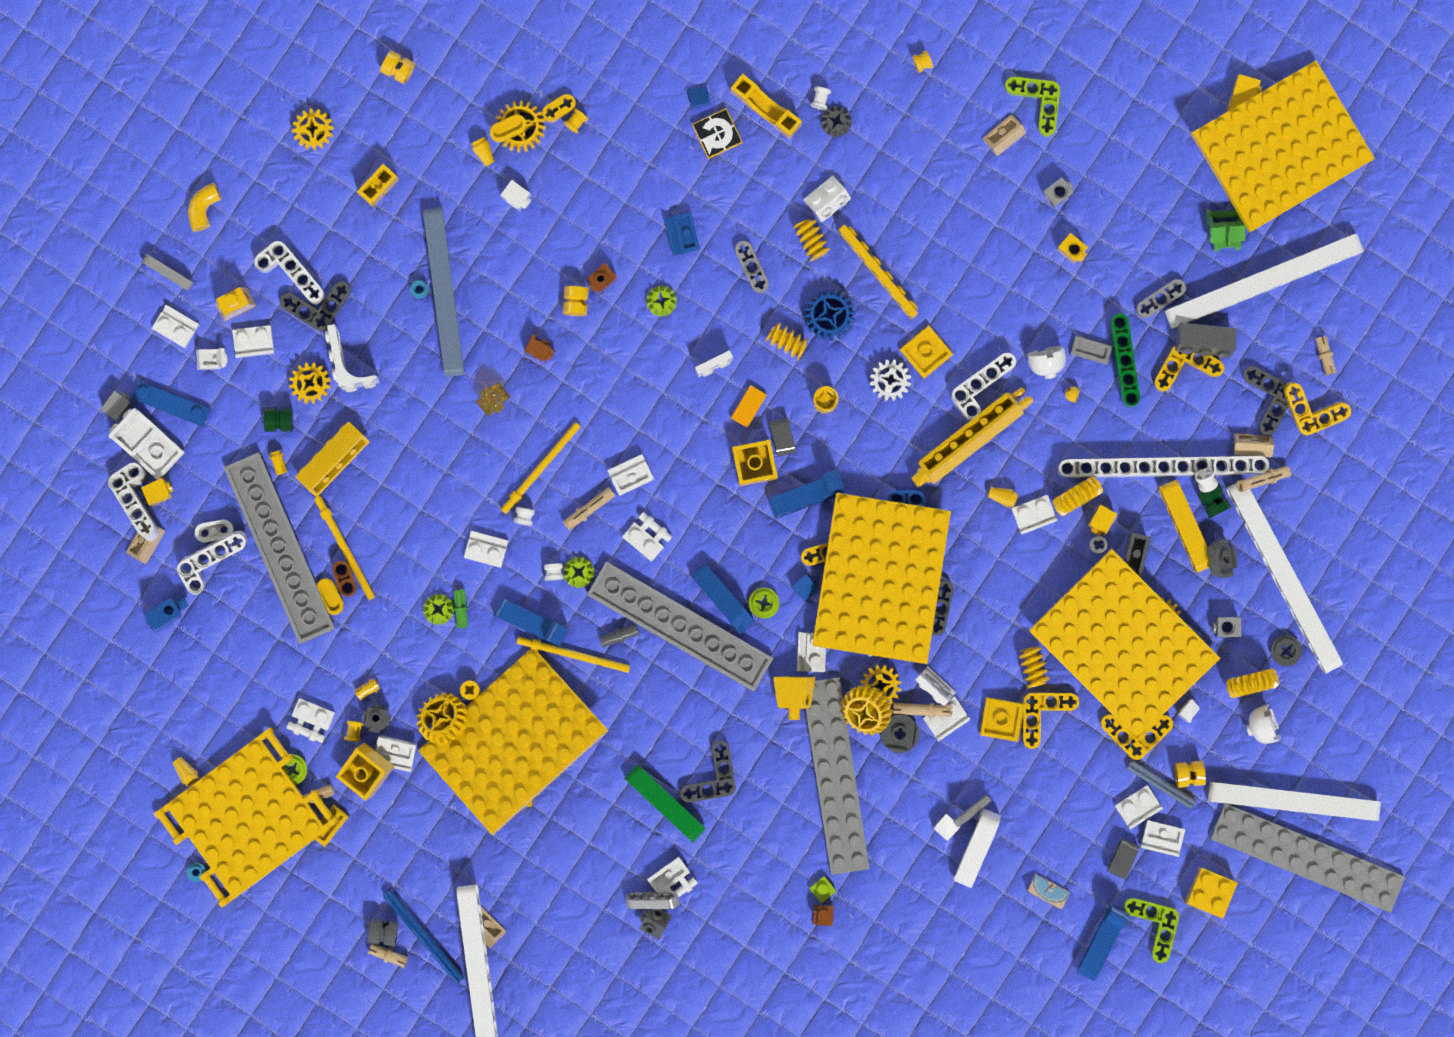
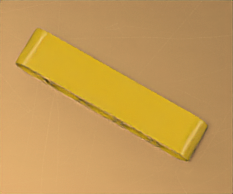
M1173 480L1158 487L1194 571L1199 573L1210 568L1207 545L1179 482Z

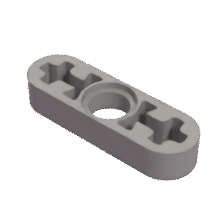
M747 241L737 243L735 254L752 290L758 294L766 292L769 282L751 244ZM742 245L745 248H749L747 250L748 257L753 256V258H749L745 262L742 261V259H745L744 254L738 252ZM750 262H754L757 265V270L753 273L748 272L746 269V265ZM760 272L762 275H759L758 278L760 282H765L763 289L756 288V279L753 278L751 280L750 277L756 276Z
M148 254L141 261L187 291L193 285V282Z
M1179 279L1171 281L1141 301L1136 307L1137 315L1140 318L1146 319L1169 305L1185 293V283ZM1173 284L1176 286L1180 285L1181 293L1175 291L1171 294L1173 298L1170 299L1168 292L1174 288ZM1156 295H1165L1166 302L1158 304L1155 299ZM1151 299L1154 306L1148 310L1149 314L1141 313V305L1148 306L1151 304L1149 301Z
M633 892L625 896L626 905L629 909H673L680 905L678 894L675 892Z

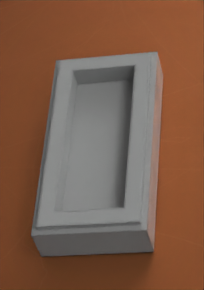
M1075 336L1070 355L1107 365L1113 346Z
M984 796L957 817L953 823L957 827L961 826L991 802V799L988 796Z

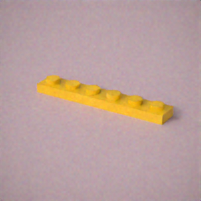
M843 225L838 230L839 234L910 320L916 317L918 314L916 310L918 308L912 300L908 302L904 297L906 294L899 285L896 287L892 282L893 277L887 270L884 272L880 268L881 263L875 256H870L867 252L869 248L863 241L859 242L855 236L857 234L852 227L847 228L846 225Z

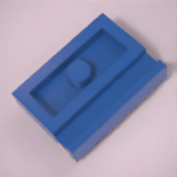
M691 212L664 218L673 256L700 250Z

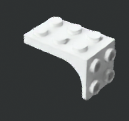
M335 324L328 325L325 337L327 343L331 345L332 350H328L330 361H332V364H335V369H332V373L339 387L342 390H346V392L357 391V387L362 386L365 389L376 387V384L380 383L377 375L355 377L347 372L339 330Z
M136 408L133 410L129 409L122 416L124 419L119 424L116 423L111 427L108 437L121 446L155 479L159 480L185 452Z

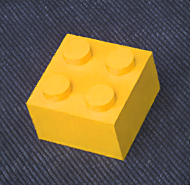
M770 440L732 447L740 487L778 479Z
M364 742L353 751L336 778L366 801L375 795L395 766Z
M1199 867L1184 903L1223 919L1238 883Z

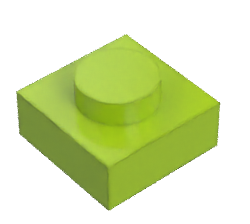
M825 876L809 888L821 903L836 892Z

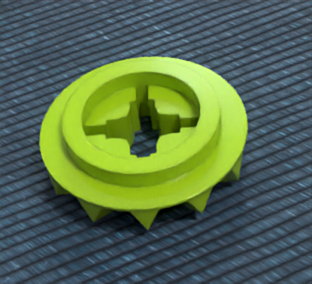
M657 286L648 293L646 304L654 315L667 316L676 308L677 297L669 287ZM659 293H661L663 298L669 299L664 302V309H662L660 303H653L659 299Z
M574 557L566 563L563 575L569 585L575 588H582L592 581L594 568L587 559ZM573 566L578 569L585 566L582 571L585 578L580 576L572 578L575 574Z
M759 588L749 598V608L756 617L770 618L779 609L778 595L769 588ZM765 595H767V602L772 604V606H766L761 611V604H758L756 601H762Z
M434 594L425 601L423 614L430 623L442 625L452 618L454 606L447 596ZM433 603L435 605L437 604L438 606L443 605L445 603V605L441 609L443 611L444 616H442V614L439 613L431 615L432 613H434L433 611L435 610Z
M291 754L294 759L286 765L292 767L297 763L295 770L299 775L294 773L289 775L293 783L297 785L306 778L308 770L306 762L300 756ZM283 766V769L288 774L289 770L287 769V767Z

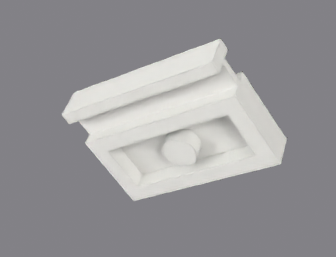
M165 305L164 310L160 313L152 329L186 349L199 324Z
M271 325L232 330L236 358L275 354Z
M730 350L695 367L697 376L703 375V377L712 374L714 369L730 365V361L733 359Z
M642 454L607 470L619 496L654 480Z
M1048 495L1011 508L1021 535L1057 521Z
M471 531L464 558L502 568L509 541Z
M798 633L797 671L825 672L826 648L812 646L814 633Z
M928 666L916 679L918 685L923 690H927L933 699L943 706L956 693Z
M955 696L946 704L953 707L951 710L953 711L952 717L935 716V718L925 716L923 718L938 741L971 720Z
M379 735L375 751L395 766V769L411 772L417 743Z
M1148 785L1115 805V808L1130 830L1163 809Z
M1147 820L1140 848L1179 857L1185 829Z

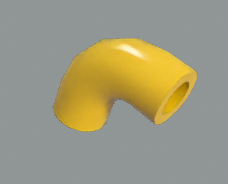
M215 182L198 190L189 202L187 213L192 232H198L210 226L206 213L207 209L211 204L222 200Z

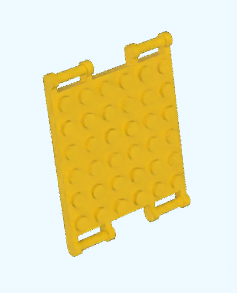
M271 727L153 814L156 819L159 818L170 833L175 845H178L188 837L210 866V869L201 874L199 878L212 891L219 901L218 904L221 908L339 822L338 818L332 815L321 800L317 790L304 798L285 772L283 766L294 758L286 752L273 734L274 730ZM267 738L281 756V761H277L264 743V739ZM312 800L328 821L325 825L309 805V802ZM170 811L184 830V833L181 835L178 833L165 815L166 812ZM215 873L230 894L228 897L225 898L210 877L212 874Z

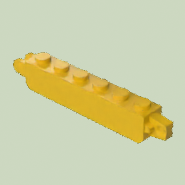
M1022 387L1013 394L1005 393L923 457L918 463L920 468L911 478L913 483L919 488L926 482H932L933 484L938 482L1024 414L1023 410L1032 404L1033 398L1027 396L1018 403L1017 401L1026 394V390Z

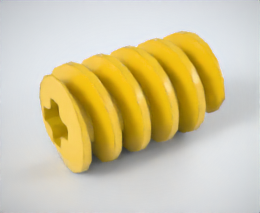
M807 219L795 225L793 229H799L796 235L802 236L799 241L800 243H806L803 249L809 250L806 256H813L809 260V262H812L826 255L830 247L823 248L827 241H820L823 234L816 233L820 227H813L817 220Z
M779 322L772 328L765 342L771 339V346L778 343L777 349L780 350L784 347L785 354L791 350L790 356L793 358L798 354L797 361H799L807 347L808 338L800 341L801 334L794 337V330L787 333V326L781 330V323Z
M1040 646L1019 651L1023 652L1019 659H1025L1021 666L1027 667L1023 674H1029L1025 681L1031 682L1027 689L1046 684L1045 682L1050 679L1049 676H1043V674L1048 672V669L1041 668L1046 662L1039 661V659L1044 657V654L1037 653L1042 649Z

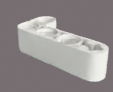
M275 241L255 257L254 264L260 272L268 273L277 265H280L312 304L317 305L324 301L325 293L284 243ZM276 247H283L284 251L281 255L277 256L274 254ZM262 259L269 260V264L265 268L259 266V262ZM290 261L296 262L293 270L286 269V265ZM301 276L308 277V282L304 285L298 283ZM310 287H312L316 293L319 292V297L317 299L313 297V294L309 291Z
M1002 354L953 390L951 400L966 420L971 421L981 412L979 404L973 397L1014 368L1016 358L1013 354ZM1003 358L1006 360L1010 359V367L1005 365L1000 371L998 366L1004 362ZM994 369L996 377L989 378L986 375V371ZM978 380L981 384L980 389H973L971 381ZM962 391L965 394V399L962 401L957 400L955 393ZM974 407L977 413L975 416H969L966 409Z
M130 463L111 475L108 484L137 532L145 540L153 541L158 537L159 530L133 489L145 481L146 472L139 464ZM135 470H139V474L136 477H132V473ZM123 480L122 485L116 488V483ZM132 496V500L129 503H125L126 498ZM142 511L141 517L135 519V514ZM146 524L149 527V533H147V530L143 525Z
M235 531L183 558L177 566V571L187 590L192 594L202 592L206 581L201 571L242 550L247 543V535L242 531ZM236 537L237 539H242L240 544L237 542L230 547V544L234 542ZM216 546H224L226 549V553H218L216 551ZM199 555H207L209 561L206 563L201 562ZM182 564H190L192 570L189 572L184 571ZM198 580L201 583V587L194 588L191 581Z
M982 808L953 881L972 888L998 829L1001 815Z

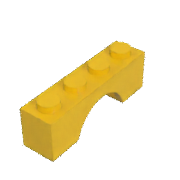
M743 73L730 88V93L789 140L802 126V121L798 117L771 100L758 85Z

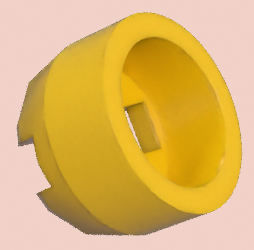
M1067 388L1064 394L1065 398L1070 402L1076 403L1080 388Z

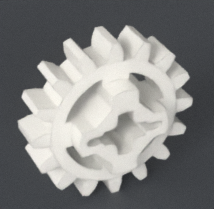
M886 360L885 365L881 362L878 363L879 369L873 368L876 374L870 375V378L874 379V381L870 382V386H875L872 392L878 391V398H881L883 395L885 396V401L889 397L892 398V401H895L896 396L900 399L903 397L902 392L907 394L908 390L905 387L911 386V383L907 382L911 375H906L908 368L902 369L903 363L896 365V360H893L892 364H889V361ZM889 368V372L886 374H879L882 370ZM896 370L901 373L903 379L897 376ZM889 376H892L893 380L896 381L892 385H888V381L885 380ZM878 382L883 384L885 391L879 387ZM896 386L901 387L897 392L891 393L892 389Z

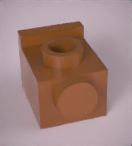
M603 263L601 267L587 278L589 281L587 285L594 293L597 291L601 294L617 281V276ZM598 276H603L604 281L598 282Z
M533 334L524 352L546 363L547 360H552L556 350L549 347L550 343L543 339L537 341V336Z
M814 905L813 924L833 926L834 906Z

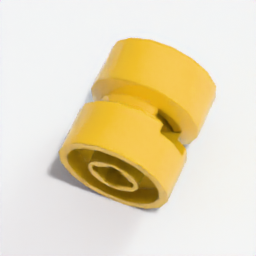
M391 50L383 61L380 72L389 77L394 76V80L406 84L414 70L415 62L407 58L401 59L400 54Z
M565 286L563 297L566 299V302L563 303L562 314L587 316L588 304L585 301L588 300L589 288Z
M820 387L816 390L813 397L815 409L820 413H831L838 404V394L831 387Z
M1203 760L1191 761L1190 765L1186 762L1175 763L1177 788L1189 787L1190 784H1193V786L1205 785L1206 778Z

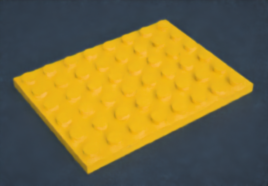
M1317 60L1191 133L1192 138L1249 233L1375 159Z
M836 493L812 646L927 664L951 511Z
M1112 548L1029 629L1136 738L1149 729L1220 659Z
M530 649L465 708L468 712V715H466L468 722L463 723L466 729L460 730L462 735L457 734L455 736L456 740L450 738L449 744L444 741L442 745L437 742L434 744L428 741L418 751L490 834L494 835L609 730L538 651Z

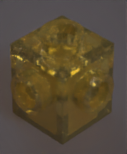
M498 382L490 388L488 386L479 393L481 397L476 403L489 416L494 412L496 414L500 413L505 408L504 403L511 396Z

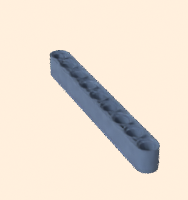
M443 208L423 209L445 378L461 376L465 374Z

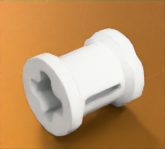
M814 87V100L810 106L820 110H827L826 103L831 90L823 87Z

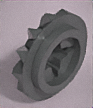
M834 106L828 108L821 118V126L824 132L832 137L845 135L852 123L849 112L843 107ZM840 115L839 121L842 124H837L833 129V121L831 119H835Z
M1289 635L1278 637L1271 646V655L1274 661L1281 666L1294 665L1299 661L1302 654V647L1299 641ZM1280 645L1285 648L1292 645L1289 650L1291 654L1289 656L1287 654L1280 656L1283 652Z

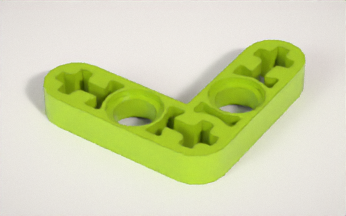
M1008 78L1004 87L1009 95L1041 99L1038 131L1043 137L1052 136L1057 124L1060 97L1059 84L1054 81ZM1014 81L1017 86H1022V82H1025L1024 92H1020L1021 88L1018 87L1015 88V91H1012L1008 84L1010 85ZM1030 83L1036 84L1038 87L1037 92H1028L1027 85ZM1041 84H1044L1043 89H1049L1050 86H1053V89L1056 90L1053 95H1049V91H1043V95L1039 94ZM1051 104L1054 107V113L1046 114L1044 106ZM1042 117L1054 118V121L1051 119L1049 121V127H1052V130H1049L1048 133L1042 128L1046 124V119H1042Z
M1135 898L1127 899L1123 904V909L1126 913L1159 923L1151 956L1155 962L1165 963L1170 957L1179 921L1178 912L1173 908ZM1132 901L1139 907H1142L1141 903L1145 904L1142 909V915H1139V910L1130 912V908H1127V905L1131 904ZM1149 906L1156 908L1157 913L1154 917L1146 915V909ZM1170 911L1175 916V919H1171L1169 924L1173 925V929L1162 927L1163 923L1167 924L1168 918L1165 917V914H1169ZM1163 930H1168L1171 934L1168 941H1163L1160 938V933ZM1158 942L1169 944L1168 948H1163V953L1166 956L1161 957V960H1158V956L1155 955L1156 951L1159 952L1161 946H1157Z

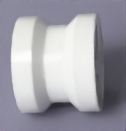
M1205 468L1195 474V479L1199 483L1198 487L1201 492H1209L1217 487L1218 483L1214 478L1212 469Z
M516 507L517 516L514 518L513 523L532 526L533 522L531 519L535 511Z
M563 564L544 565V570H546L545 581L564 579L563 574H561Z

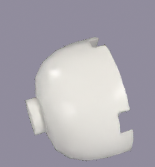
M1062 346L1048 347L1040 352L1035 350L1028 353L1027 358L1031 370L1039 376H1045V379L1056 377V373L1062 371L1066 363V354Z
M1269 704L1254 709L1249 716V725H1246L1249 736L1253 735L1256 741L1263 744L1281 740L1280 734L1276 735V729H1279L1272 709H1268Z

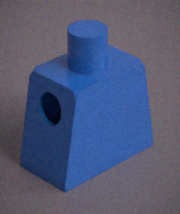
M183 596L175 602L169 598L145 613V621L156 635L180 619L181 611L189 605ZM171 610L173 613L171 615H167L165 611Z

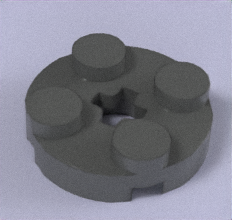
M1226 539L1216 540L1207 547V554L1211 565L1210 572L1213 576H1218L1219 578L1232 577L1235 574L1232 573L1233 568H1237L1236 551L1233 546H1229V541Z
M894 715L886 729L880 732L881 740L890 751L905 753L917 744L919 728L916 722L909 716ZM899 728L905 733V737H901V740L897 739V736L894 735V732L898 731Z

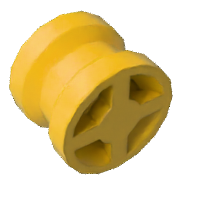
M926 50L922 51L920 55H912V61L918 73L923 72L926 68H933L931 58Z
M466 681L460 687V694L467 700H474L480 694V687L474 681Z

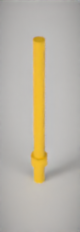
M575 422L521 486L509 495V500L500 509L502 512L507 514L515 503L518 504L520 502L521 496L581 428L578 423Z
M321 495L314 498L321 512L319 513L321 518L329 526L368 600L375 598L373 591L332 518L333 513L330 508H327Z
M518 636L516 643L531 647V649L537 651L543 650L629 673L630 665L546 644L535 638L531 640Z

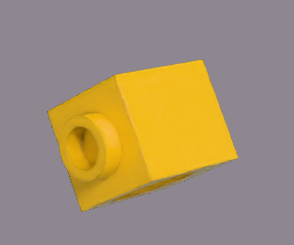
M1070 233L1057 248V251L1075 264L1077 261L1081 263L1087 256L1085 251L1088 247ZM1069 246H1077L1079 253L1071 254Z
M163 478L141 487L150 506L173 497L171 494L173 488L170 482H166Z
M1099 505L1088 524V527L1091 528L1090 531L1098 536H1101V534L1106 535L1117 513Z

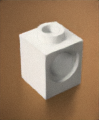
M513 180L510 181L500 195L503 200L518 211H521L522 208L526 209L531 202V199H529L531 194Z

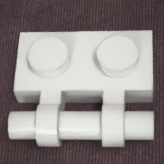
M643 512L638 517L644 522L643 525L640 527L634 522L622 538L652 562L664 548L659 541L663 538L666 542H669L672 536L665 527H660L652 516H647ZM648 527L657 533L654 538L646 532Z
M299 698L292 714L293 717L298 718V722L295 724L289 721L287 729L293 731V734L306 736L313 742L323 743L325 736L319 734L321 728L329 730L335 712ZM304 722L315 725L313 731L304 728Z
M679 857L647 879L656 892H673L670 887L680 881L682 886L674 891L678 894V897L686 892L689 893L693 890L692 887L698 884L694 877L686 881L684 877L690 872Z

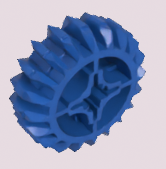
M826 289V295L822 291H819V298L815 294L812 295L815 302L807 301L811 308L805 307L804 311L810 314H805L804 319H810V321H807L805 325L813 326L809 330L810 333L815 329L817 330L816 338L821 333L823 334L822 340L826 339V335H830L829 339L833 341V335L836 334L837 339H840V332L846 336L847 331L845 328L852 329L848 322H855V319L850 316H854L856 312L849 311V309L854 307V304L847 305L850 298L847 297L843 300V292L838 297L836 296V289L833 291V295H830V290ZM827 300L836 301L842 307L832 308ZM822 303L824 312L814 318L816 306ZM827 309L835 313L832 317L833 320L829 319V317H824L827 314ZM845 312V321L838 328L836 317ZM827 322L832 327V330L823 329L817 323Z

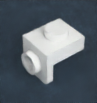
M224 348L196 350L197 370L221 369L227 364V354Z

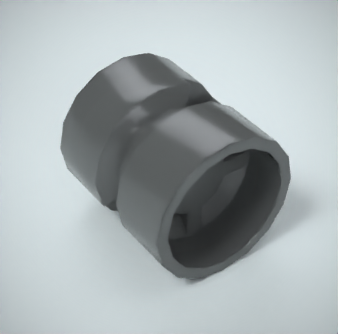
M371 918L368 943L379 944L383 942L384 945L395 947L399 922L388 920L384 923L382 919Z

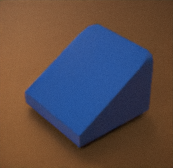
M707 86L688 89L691 109L710 105Z
M806 574L791 587L804 602L819 589Z

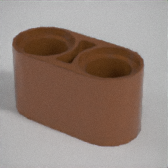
M338 561L333 565L332 571L339 592L345 597H352L358 590L352 569L348 563ZM345 565L347 567L344 575H338V566ZM346 583L353 585L352 592L345 593L343 591Z

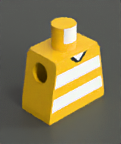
M239 287L217 298L215 302L224 322L257 306L249 289Z

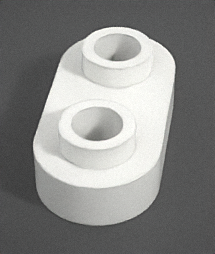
M227 520L202 523L196 527L195 537L203 543L214 542L233 533L234 527ZM223 526L228 528L226 533L221 532ZM203 530H208V536L203 537Z

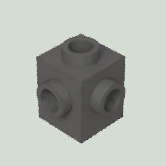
M373 704V708L368 707V711H364L362 722H365V727H369V731L380 733L381 729L386 730V726H390L391 715H389L388 710H384L385 706ZM374 715H378L380 717L378 722L373 721L372 718Z
M661 909L644 910L639 919L642 921L639 929L659 940L672 915Z

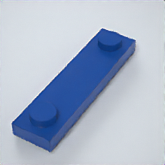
M138 381L131 398L201 427H204L211 410L141 381Z

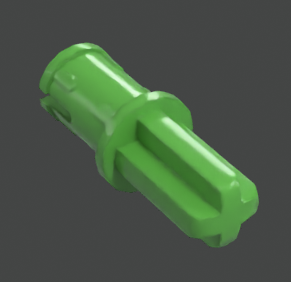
M463 589L455 590V609L453 611L456 613V628L469 627L467 610L469 608L466 606V593Z

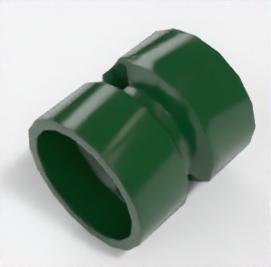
M265 407L264 431L276 432L280 429L281 432H293V408L283 407L278 411L276 407Z
M1220 484L1212 491L1197 494L1201 504L1206 505L1204 510L1209 519L1231 508L1228 499L1223 497L1224 492Z

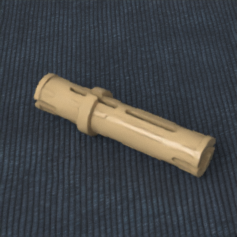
M1288 466L1277 469L1271 468L1265 473L1237 481L1236 487L1239 492H1244L1268 483L1274 484L1277 480L1290 477L1291 471Z
M607 487L583 507L575 509L576 512L563 520V524L570 531L580 522H585L589 515L615 497V494Z
M895 702L893 709H895L893 710L894 715H921L935 718V716L952 717L953 711H951L953 709L952 705Z

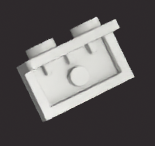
M831 176L803 200L817 215L818 219L823 222L844 206L851 198L840 182L834 176Z

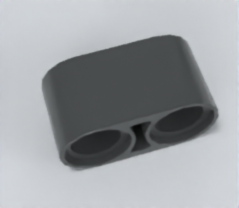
M788 417L770 421L769 425L777 457L796 453Z
M1122 838L1111 859L1107 872L1125 880L1140 846Z

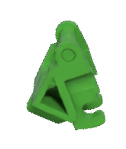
M1206 210L1207 227H1209L1210 244L1214 243L1213 252H1219L1221 248L1241 250V241H1245L1246 226L1237 211ZM1237 217V221L1213 222V219Z

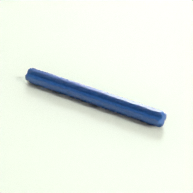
M391 890L387 891L383 898L456 984L463 980L464 976L397 896Z

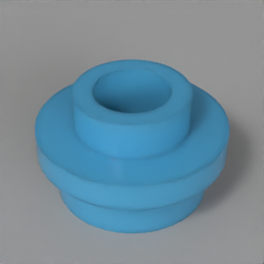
M415 280L410 285V293L413 297L422 299L428 295L429 286L424 280ZM418 286L423 287V291L421 293H418L416 291V288Z
M192 863L187 868V877L193 882H200L201 879L199 877L206 872V868L201 863ZM194 869L199 870L200 873L198 876L193 875Z

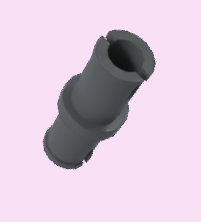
M634 624L623 629L617 628L614 632L599 636L604 648L617 642L623 643V640L639 636L640 634L637 625Z

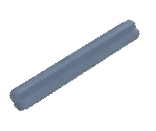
M1131 761L1127 766L1129 771L1186 807L1193 808L1196 800L1135 761Z

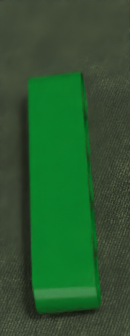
M1119 313L1113 316L1110 321V332L1121 402L1124 407L1133 408L1140 401L1138 378L1129 320L1126 315ZM1115 319H1122L1124 326L1122 328L1116 327L1114 324ZM1120 337L1125 338L1127 345L1124 347L1119 346L1117 339ZM1122 356L1128 357L1130 360L1129 365H1122L1120 358ZM1123 376H1131L1132 384H1125ZM1126 395H1134L1135 403H1128L1126 401Z
M638 764L624 778L692 843L706 830L699 821Z

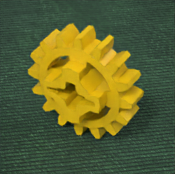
M311 108L308 114L302 111V117L296 116L299 121L293 122L296 129H292V133L297 134L294 137L295 141L300 140V147L305 144L306 150H309L310 146L314 151H316L317 146L323 149L324 142L326 144L330 143L328 137L333 138V134L330 131L334 130V127L329 126L332 120H326L328 115L326 113L321 115L319 109L314 113ZM316 118L322 120L325 125L317 123ZM308 119V122L302 126L303 122ZM313 124L315 128L318 129L314 131V137L312 133L309 131L312 129ZM321 134H324V136L320 140H318ZM301 135H307L310 139V142L305 140Z
M305 363V368L299 365L298 372L292 371L295 377L289 378L293 382L289 388L295 389L292 395H299L297 400L300 402L304 399L305 404H308L309 400H311L312 404H315V399L322 402L321 396H328L326 389H331V386L327 385L328 382H331V379L326 378L329 373L327 371L322 372L323 366L316 368V363H313L311 367H309L308 363ZM307 371H314L310 375L303 374ZM320 376L322 377V380H323V386H322V387L319 385V382H318ZM312 379H314V380H313L314 386H313V387H312V386H309V387L307 388L308 385H307L306 381H307V380L312 381ZM298 380L302 383L300 391L298 389ZM310 392H317L316 395L307 396Z
M876 665L875 671L869 668L870 674H863L866 679L861 680L860 683L864 684V687L868 685L869 679L875 674V681L873 684H869L870 689L877 685L878 681H881L883 684H890L883 688L882 696L886 697L887 690L894 687L887 701L892 704L891 698L898 699V695L895 693L902 690L897 687L902 682L896 681L899 675L892 674L893 668L887 671L886 665L882 669ZM882 673L887 674L892 680L887 681L884 679Z

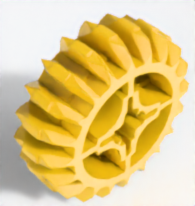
M513 101L512 108L508 104L505 105L506 112L502 109L499 110L500 114L503 115L502 117L496 116V120L501 121L512 114L520 115L519 112L529 114L534 119L532 121L530 119L526 120V129L523 135L519 134L521 141L512 139L504 141L503 147L505 148L510 144V151L517 147V152L520 153L521 147H524V151L528 152V145L534 149V141L537 144L541 143L537 137L544 138L545 136L544 133L540 132L546 130V126L540 125L545 123V119L540 118L542 112L535 113L537 106L530 109V102L526 104V107H523V101L519 102V106H516L515 101ZM536 126L533 135L526 140V131Z
M1090 477L1056 497L1052 502L1056 512L1060 516H1064L1103 492V488L1096 477Z
M1268 669L1228 679L1226 681V688L1230 697L1236 698L1276 688L1279 685V678L1275 669Z
M860 685L857 688H852L846 693L841 703L842 717L847 718L845 724L850 723L851 729H857V734L863 731L864 735L868 733L871 735L879 734L882 730L886 729L892 718L893 710L890 709L891 703L886 702L888 697H883L882 691L877 692L876 687L870 689L869 685L865 687Z
M444 692L441 696L435 694L434 699L429 697L428 703L423 702L424 708H418L421 713L416 716L419 720L416 723L419 727L418 730L431 743L435 744L437 742L442 745L444 741L449 744L450 738L456 740L455 736L457 734L462 735L460 730L466 729L463 723L468 722L466 717L468 712L465 709V704L453 694L447 695ZM453 708H454V718L452 719V718H451V716H452V714H453L452 710H453ZM431 718L433 719L432 728L430 727Z

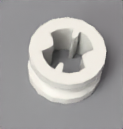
M1101 536L1094 537L1090 542V550L1095 554L1103 553L1108 546L1106 539ZM1101 540L1104 547L1103 549L1099 548L1096 550L1094 548L1096 545H1093L1094 541L1098 542Z

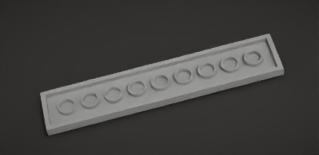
M258 452L223 467L298 643H305L335 630L260 453Z
M608 562L603 566L587 596L753 692L773 660L769 655Z
M840 677L815 681L811 707L805 709L831 875L869 869L848 727L845 724L846 718L842 717L843 712L841 711L843 695Z
M1226 803L1223 805L1210 838L1213 841L1389 913L1392 912L1405 879L1404 876Z

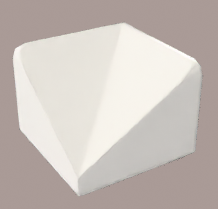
M1189 699L1177 714L1189 724L1200 708L1192 699Z
M945 814L933 829L948 841L961 826L957 827L953 823L954 820Z

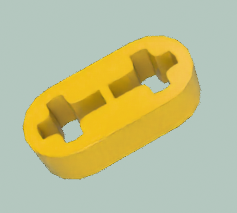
M569 94L562 95L543 108V118L549 123L556 122L575 109L576 101ZM563 100L572 101L570 108L564 106L560 109V106L564 104ZM548 109H550L551 111L558 109V111L554 113V118H551V116H546L548 114Z

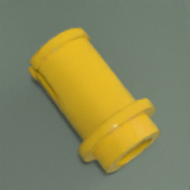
M281 450L270 453L269 460H272L276 476L288 472L283 459L284 453H281Z
M375 678L369 679V682L354 690L359 700L373 692H378L380 686Z

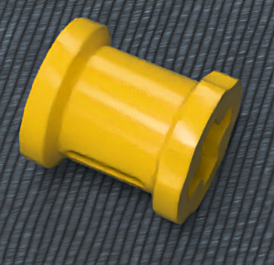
M575 108L574 114L563 124L573 133L577 134L580 126L589 119Z
M347 720L348 728L344 740L361 742L360 732L361 726H364V723Z

